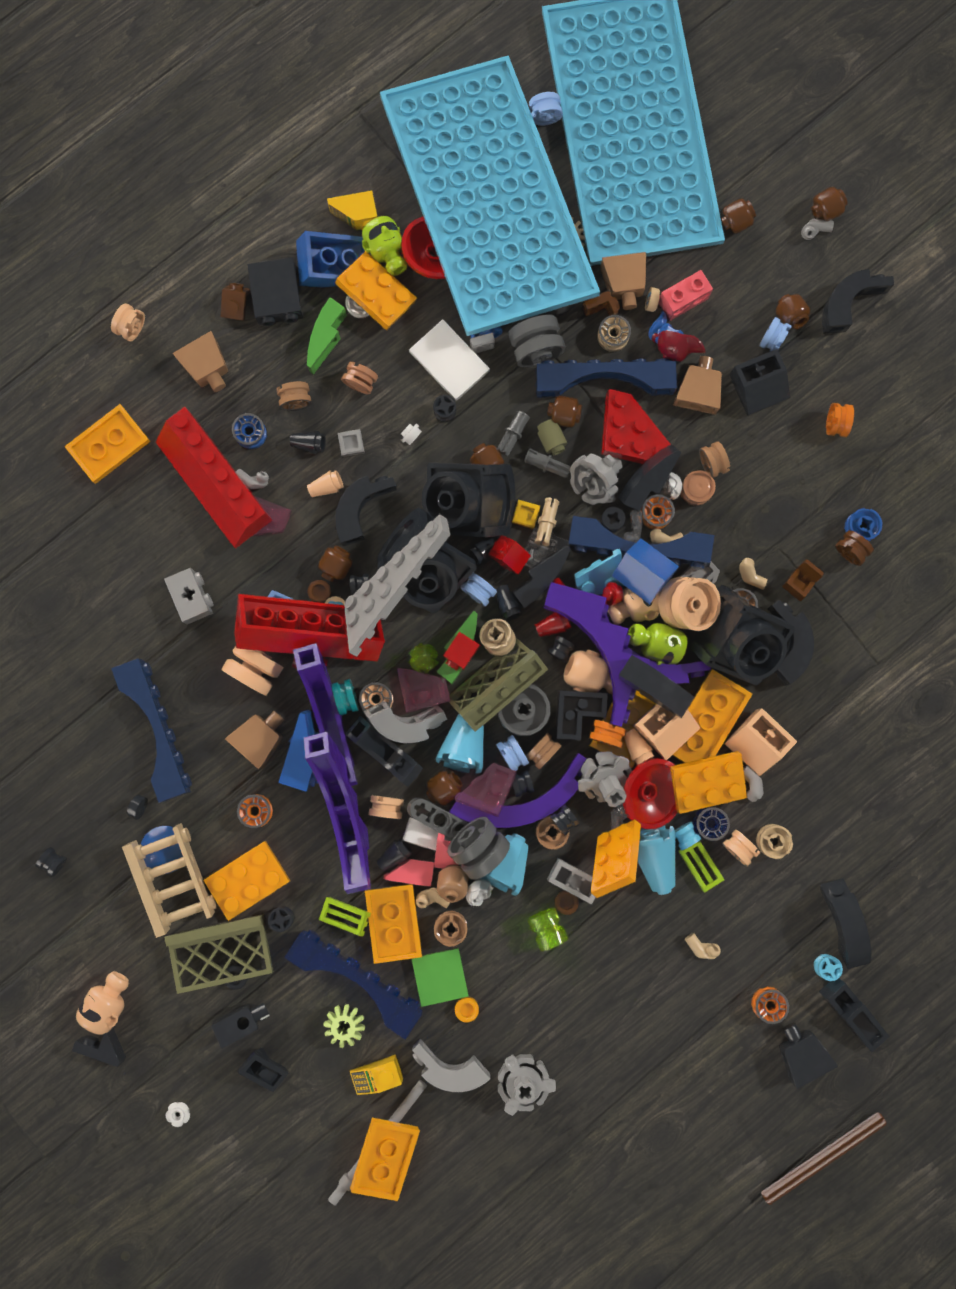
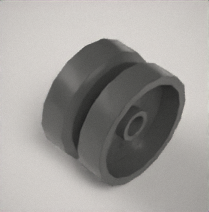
M542 315L527 319L508 331L511 346L517 348L514 351V356L518 366H536L541 364L542 361H551L565 352L566 346L563 337L557 335L560 328L554 315Z
M531 684L498 712V718L502 726L509 733L517 736H530L540 731L546 725L550 716V702L546 694L539 687ZM521 706L527 707V714L519 713Z
M479 817L468 823L456 834L448 846L447 853L456 864H462L461 868L471 879L476 880L492 872L502 862L510 849V842L501 832H496V827L487 817Z

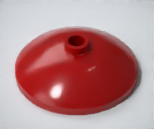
M424 216L412 221L403 233L401 243L403 257L407 264L418 274L432 279H446Z
M653 758L640 763L630 773L624 786V791L627 795L623 803L624 811L630 821L635 819L641 824V828L644 829L660 828L669 823L678 813L670 766L675 765L665 759Z

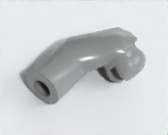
M811 219L802 228L801 235L804 239L810 240L819 231L832 232L834 221L827 222L822 219Z
M241 469L236 471L249 490L264 488L268 484L269 476L263 471L252 477Z
M747 765L743 768L744 778L750 786V790L747 791V798L752 802H756L764 794L763 782Z

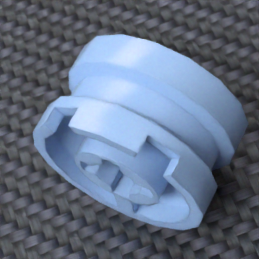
M543 92L530 99L529 108L536 125H550L562 118L561 100L557 93Z
M775 317L759 346L769 348L770 352L776 349L779 350L791 325L788 323L782 324L780 319Z
M472 573L468 581L460 586L477 603L480 604L482 602L484 607L489 603L488 599L494 597L497 593L487 581L475 573Z
M513 735L508 737L506 742L496 744L512 773L517 771L520 765L525 766L529 763Z

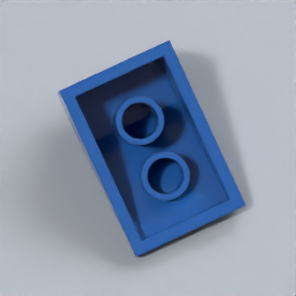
M305 231L296 240L299 286H337L335 284L336 279L365 252L362 245L363 237Z
M310 710L299 714L278 782L303 791H308L311 787H315L318 784L311 767L305 759L304 737L316 735L313 712Z

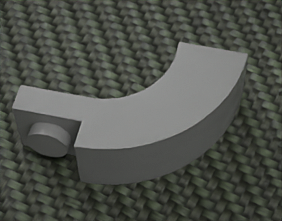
M385 701L363 711L369 722L380 734L400 743L424 741L429 738L427 729L437 728L442 724L441 722L447 720L444 711L438 705L412 717H399L393 714L390 706Z
M421 1039L413 1045L414 1059L419 1065H426L422 1070L421 1076L439 1089L450 1092H465L476 1089L491 1079L490 1072L475 1055L464 1063L452 1065L438 1059Z

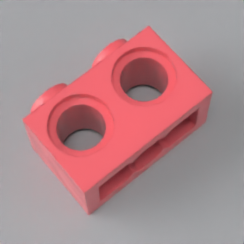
M702 270L663 291L658 304L666 312L668 320L671 321L708 300L713 288Z

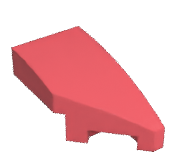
M438 833L434 868L444 869L449 865L458 866L447 853L451 841L444 840L445 835Z
M408 859L400 863L390 873L387 872L383 879L431 887L434 862Z

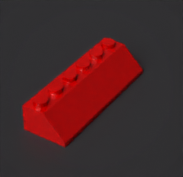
M183 407L166 420L156 440V444L236 549L272 521L271 517L186 407Z
M246 594L238 595L235 622L237 649L294 654V649L317 643L323 657L378 661L385 643L381 619L376 624L375 634L372 638H365L359 646L362 651L356 657L349 653L344 605Z

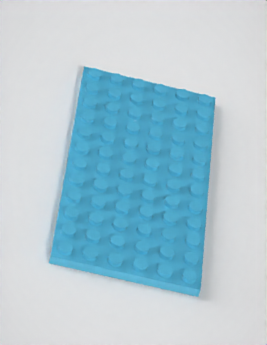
M578 0L542 6L544 27L556 90L561 100L563 128L590 266L601 264L602 257L646 252L647 257L723 244L725 238L677 0Z
M509 56L380 92L382 104L467 336L599 296V287Z

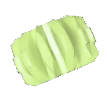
M345 1004L343 1011L337 1005L335 1013L328 1012L327 1017L330 1020L325 1021L324 1026L330 1029L325 1032V1036L333 1035L332 1044L338 1039L340 1040V1047L343 1048L345 1040H347L350 1046H353V1038L356 1040L361 1039L362 1035L359 1031H364L365 1025L360 1024L364 1020L363 1015L355 1016L358 1008L355 1007L351 1013L349 1012V1004ZM342 1021H345L344 1024L346 1022L350 1024L346 1031L344 1027L343 1029L339 1027Z

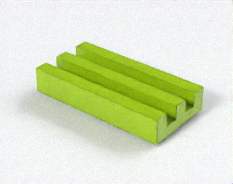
M700 840L694 845L678 851L704 893L724 881V878ZM698 847L717 879L713 881L693 848ZM687 852H690L709 884L705 885L688 858Z
M326 897L319 920L358 936H364L365 931L363 930L364 927H367L368 922L366 921L371 913L334 898ZM330 904H332L342 909L353 912L355 914L361 915V919L348 915L341 911L335 910L333 908H330L329 906ZM327 912L359 924L358 928L327 917Z

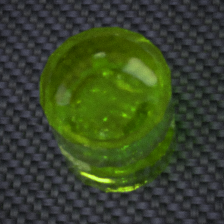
M555 907L540 911L527 919L532 932L537 933L535 939L540 951L552 949L569 939L564 927L558 924L560 917Z

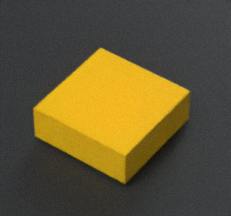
M518 500L512 519L513 524L534 529L540 506Z

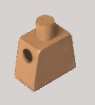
M646 252L602 257L600 270L607 290L612 297H616L617 300L622 299L624 310L636 308L635 297L643 296L645 290Z
M211 331L173 353L178 362L200 387L210 384L214 392L225 388L226 384L221 376L228 372V368L218 342Z
M701 356L698 366L689 365L673 402L674 406L716 415L721 404L722 374L720 371L712 370L713 358Z
M275 711L265 720L255 714L228 735L225 740L255 767L263 769L283 738L276 729L284 719Z

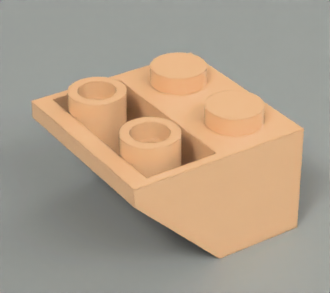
M655 704L633 725L639 734L665 760L671 757L700 729L688 709L681 719L658 704Z
M761 708L756 709L724 744L732 752L739 751L742 754V761L758 776H761L781 760L797 741Z

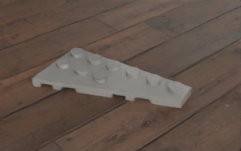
M439 515L433 521H430L425 529L417 536H414L401 551L394 554L393 558L385 566L380 567L371 579L365 581L357 592L346 599L344 607L349 653L356 657L362 651L359 646L365 638H372L378 621L380 619L385 620L408 591L407 587H405L412 577L417 579L422 572L421 567L427 558L432 559L450 536L448 521L445 517Z

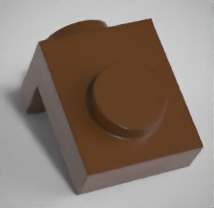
M230 283V286L223 288L220 317L245 320L247 296L250 294V289L244 288V285L239 283Z
M609 291L600 294L598 297L585 300L582 307L585 318L604 309H607L609 316L617 315L620 309L616 297H612Z
M806 559L793 571L782 587L801 602L814 584L822 578L824 573Z

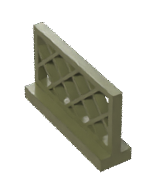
M516 638L515 645L508 654L493 657L445 699L476 732L544 674L548 668L533 650L531 651ZM518 648L517 654L511 655V653ZM514 661L513 666L507 667L509 662ZM497 665H500L499 669L493 670ZM496 677L495 681L489 682L490 678ZM479 680H482L481 684L475 685ZM478 692L476 697L471 698L472 693ZM464 695L463 700L456 701L459 697Z
M264 914L165 936L166 947H169L177 994L273 973L264 926ZM255 931L260 932L261 938L257 948L245 941L248 935ZM245 934L242 939L237 936V935ZM228 937H232L240 942L233 954L221 946ZM219 939H221V941L219 942V944H217L216 942H214V940H219ZM205 942L216 947L209 959L198 952L201 945ZM198 944L195 949L191 947L192 945ZM242 944L254 952L247 963L235 956ZM184 947L192 952L186 963L177 959L176 949ZM218 950L230 957L223 968L212 961ZM256 954L265 959L266 969L256 970L250 966ZM195 955L206 962L200 973L188 966ZM233 959L244 966L241 973L235 976L226 971ZM209 964L220 971L216 980L210 981L202 976ZM246 969H249L250 971H252V972H249V973H244V972L246 971ZM187 970L197 978L192 985L183 987L181 976ZM223 974H225L226 976H228V977H226V978H221V976H222ZM199 979H201L202 981H204L203 983L197 984V982L199 981Z

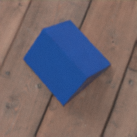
M640 539L625 553L612 577L650 605L679 566L647 542Z

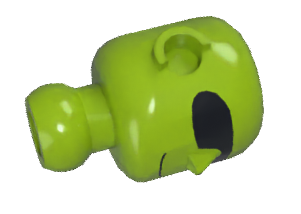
M380 216L369 221L362 230L364 250L370 253L377 262L386 263V270L389 274L393 276L401 274L406 270L407 262L401 256L402 235L400 228L388 216Z
M653 623L647 629L641 624H633L627 634L630 635L629 644L633 646L641 645L643 657L656 661L657 665L662 663L677 664L683 658L687 649V637L684 632L665 624Z

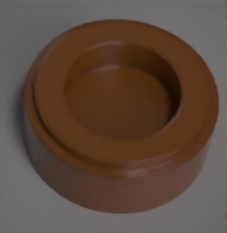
M315 580L309 585L307 593L313 602L325 603L331 597L332 591L327 582Z
M562 890L556 895L554 904L561 914L570 915L577 910L579 900L577 896Z

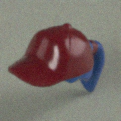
M664 311L661 312L659 318L649 329L648 336L650 340L658 344V350L663 358L682 362L691 353L706 352L703 343L697 337L686 335L681 330L673 329L667 323V315Z

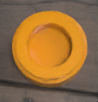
M469 996L460 998L455 1005L456 1017L462 1022H471L476 1019L479 1013L477 1001Z

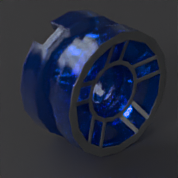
M716 807L700 809L693 820L696 833L710 841L722 839L730 828V820L727 814ZM710 819L717 823L714 824L713 828L708 827L707 823Z

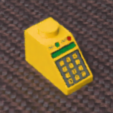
M372 191L327 199L330 213L356 230H363L369 221L377 218Z
M396 1054L350 1070L357 1095L380 1093L400 1086L403 1082V1075Z

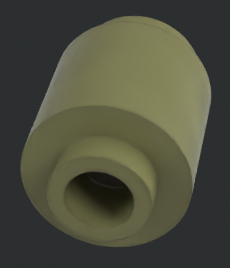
M550 419L537 426L539 431L537 434L547 454L552 453L554 456L565 451L564 446L568 443L557 423Z

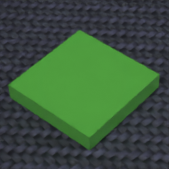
M459 947L422 955L419 958H412L421 1007L469 996Z

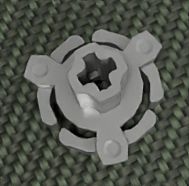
M589 454L587 457L582 455L570 467V483L574 492L580 494L587 488L588 491L582 495V500L592 505L615 501V493L618 491V487L614 484L618 482L616 474L622 468L621 460L610 455L605 456L603 459L594 454Z
M609 751L599 752L595 755L599 764L596 767L594 760L588 758L581 767L582 778L578 780V790L585 792L589 799H593L596 796L598 802H607L611 807L623 804L627 796L624 786L632 772L629 760Z
M531 1054L507 1057L498 1072V1080L500 1082L498 1084V1093L506 1103L504 1111L512 1116L517 1110L532 1111L535 1100L537 1105H543L548 1093L556 1091V1081L549 1078L548 1071L541 1060L536 1062V1066L542 1072V1078L533 1068L520 1066L522 1063L534 1064V1057ZM510 1071L506 1081V1092L502 1082L505 1074Z

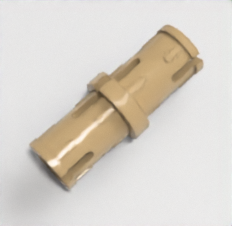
M545 498L542 516L538 518L539 528L534 541L537 545H540L543 537L542 546H549L552 528L556 526L555 516L559 505L557 499H554L550 507L552 498Z

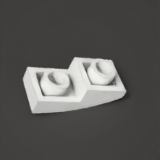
M409 818L402 841L436 851L439 832L413 818ZM445 836L444 840L452 841V839Z

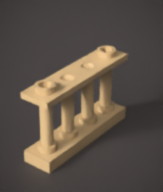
M182 823L173 828L174 835L145 846L138 845L137 840L122 847L156 938L165 935L170 930L169 926H171L172 922L204 911L208 919L215 913L214 909H216L215 899L212 895L208 894L189 844L191 841L190 833L187 828H183ZM177 843L179 844L183 857L152 869L150 867L147 868L144 861L146 855ZM187 866L191 880L161 891L155 890L152 882L155 877ZM191 889H196L200 902L171 913L163 911L161 906L163 900Z

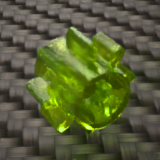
M419 643L409 652L412 656L410 665L418 672L424 670L425 673H428L438 664V661L435 660L438 656L437 651L429 644L423 646L422 643Z

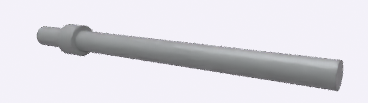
M422 1080L417 1082L388 1121L397 1123L401 1121L427 1087ZM358 1161L339 1180L338 1187L328 1198L331 1204L336 1205L345 1192L351 1190L350 1186Z

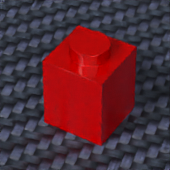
M503 535L499 537L488 553L501 566L516 574L520 573L531 557L515 540Z
M459 631L443 655L447 659L445 664L456 671L459 668L464 670L480 645Z

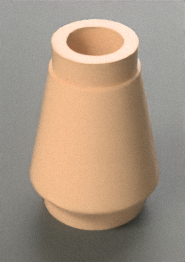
M328 471L308 484L307 488L313 498L337 493L344 486L337 471Z
M635 728L623 736L631 759L637 765L654 757L653 749Z

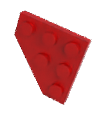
M612 389L607 391L602 455H610L615 458L644 464L656 453L671 445L631 394Z

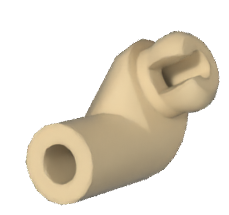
M653 529L650 532L653 544L667 543L683 537L681 532L672 536L666 535L660 529Z
M744 558L739 565L742 580L763 590L768 579L756 575L754 561L751 558Z
M436 888L423 890L416 896V905L419 908H426L427 905L435 902L444 908H447L450 902L445 901L438 895Z
M695 933L685 938V941L698 958L715 959L720 955L721 950L717 944L701 943Z

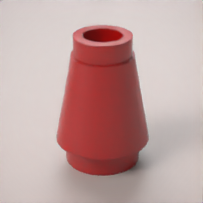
M554 612L535 624L539 637L567 632L566 629L571 628V624L567 618Z

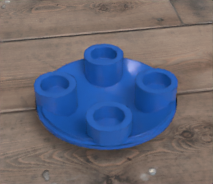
M159 826L153 828L144 836L141 845L145 846L174 835V827ZM177 843L146 855L144 861L147 868L150 867L152 869L181 858L183 855Z

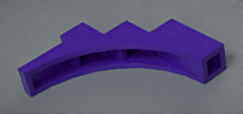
M551 582L543 608L558 613L576 624L591 638L600 651L605 663L608 665L612 684L613 709L610 724L622 727L623 723L627 724L630 710L627 709L629 700L633 701L636 693L635 688L619 679L620 672L632 655L622 652L623 649H627L630 641V635H627L628 628L600 621L601 618H606L609 605L605 604L606 597ZM633 655L649 665L650 659Z
M328 732L304 737L305 759L319 783L335 832L342 867L344 890L347 894L371 889L367 854L369 849L368 829L359 816L357 794L348 782L346 760Z

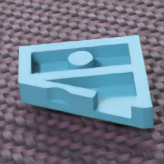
M620 549L612 551L613 555L604 561L599 559L592 563L590 567L583 568L575 573V588L601 595L609 582H615L623 589V585L612 577V574L622 560Z

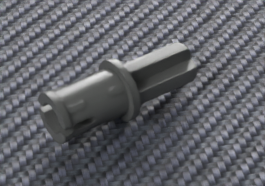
M517 411L509 427L505 428L504 431L506 433L497 447L500 454L508 456L517 439H521V433L530 419L526 413Z
M529 449L527 452L525 463L542 469L544 473L550 471L564 478L568 477L570 473L569 465L552 459V455L547 456L532 449Z

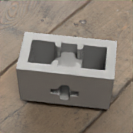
M188 568L164 579L183 623L190 624L213 614L211 607L214 604L208 593L205 594L202 586L205 583L200 572L196 573L193 569ZM189 591L195 593L192 595L193 600L187 598L188 596H190Z
M557 858L547 880L590 904L595 899V896L591 894L593 876Z

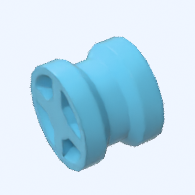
M688 822L675 830V838L678 840L681 850L701 840V836L693 830L694 825L692 822Z
M821 954L814 961L816 974L825 980L835 981L841 976L843 968L837 958L829 954Z

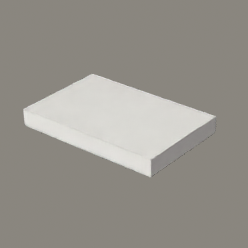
M443 319L409 349L413 357L455 401L460 399L490 371V368Z

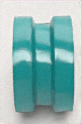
M351 679L344 680L342 684L338 682L333 683L332 691L339 714H347V711L350 710L353 712L359 711Z

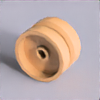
M676 577L670 579L661 590L658 601L660 615L666 624L674 628L696 631L709 628L716 621L721 606L720 594L716 586L708 579Z
M235 646L233 649L234 655L244 662L240 664L233 659H227L221 670L267 696L273 685L269 680L262 677V674L265 673L272 678H278L284 667L272 661V657L262 651L237 649Z

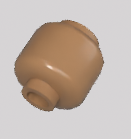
M449 865L442 869L438 874V895L450 903L463 899L467 895L469 876L457 865Z

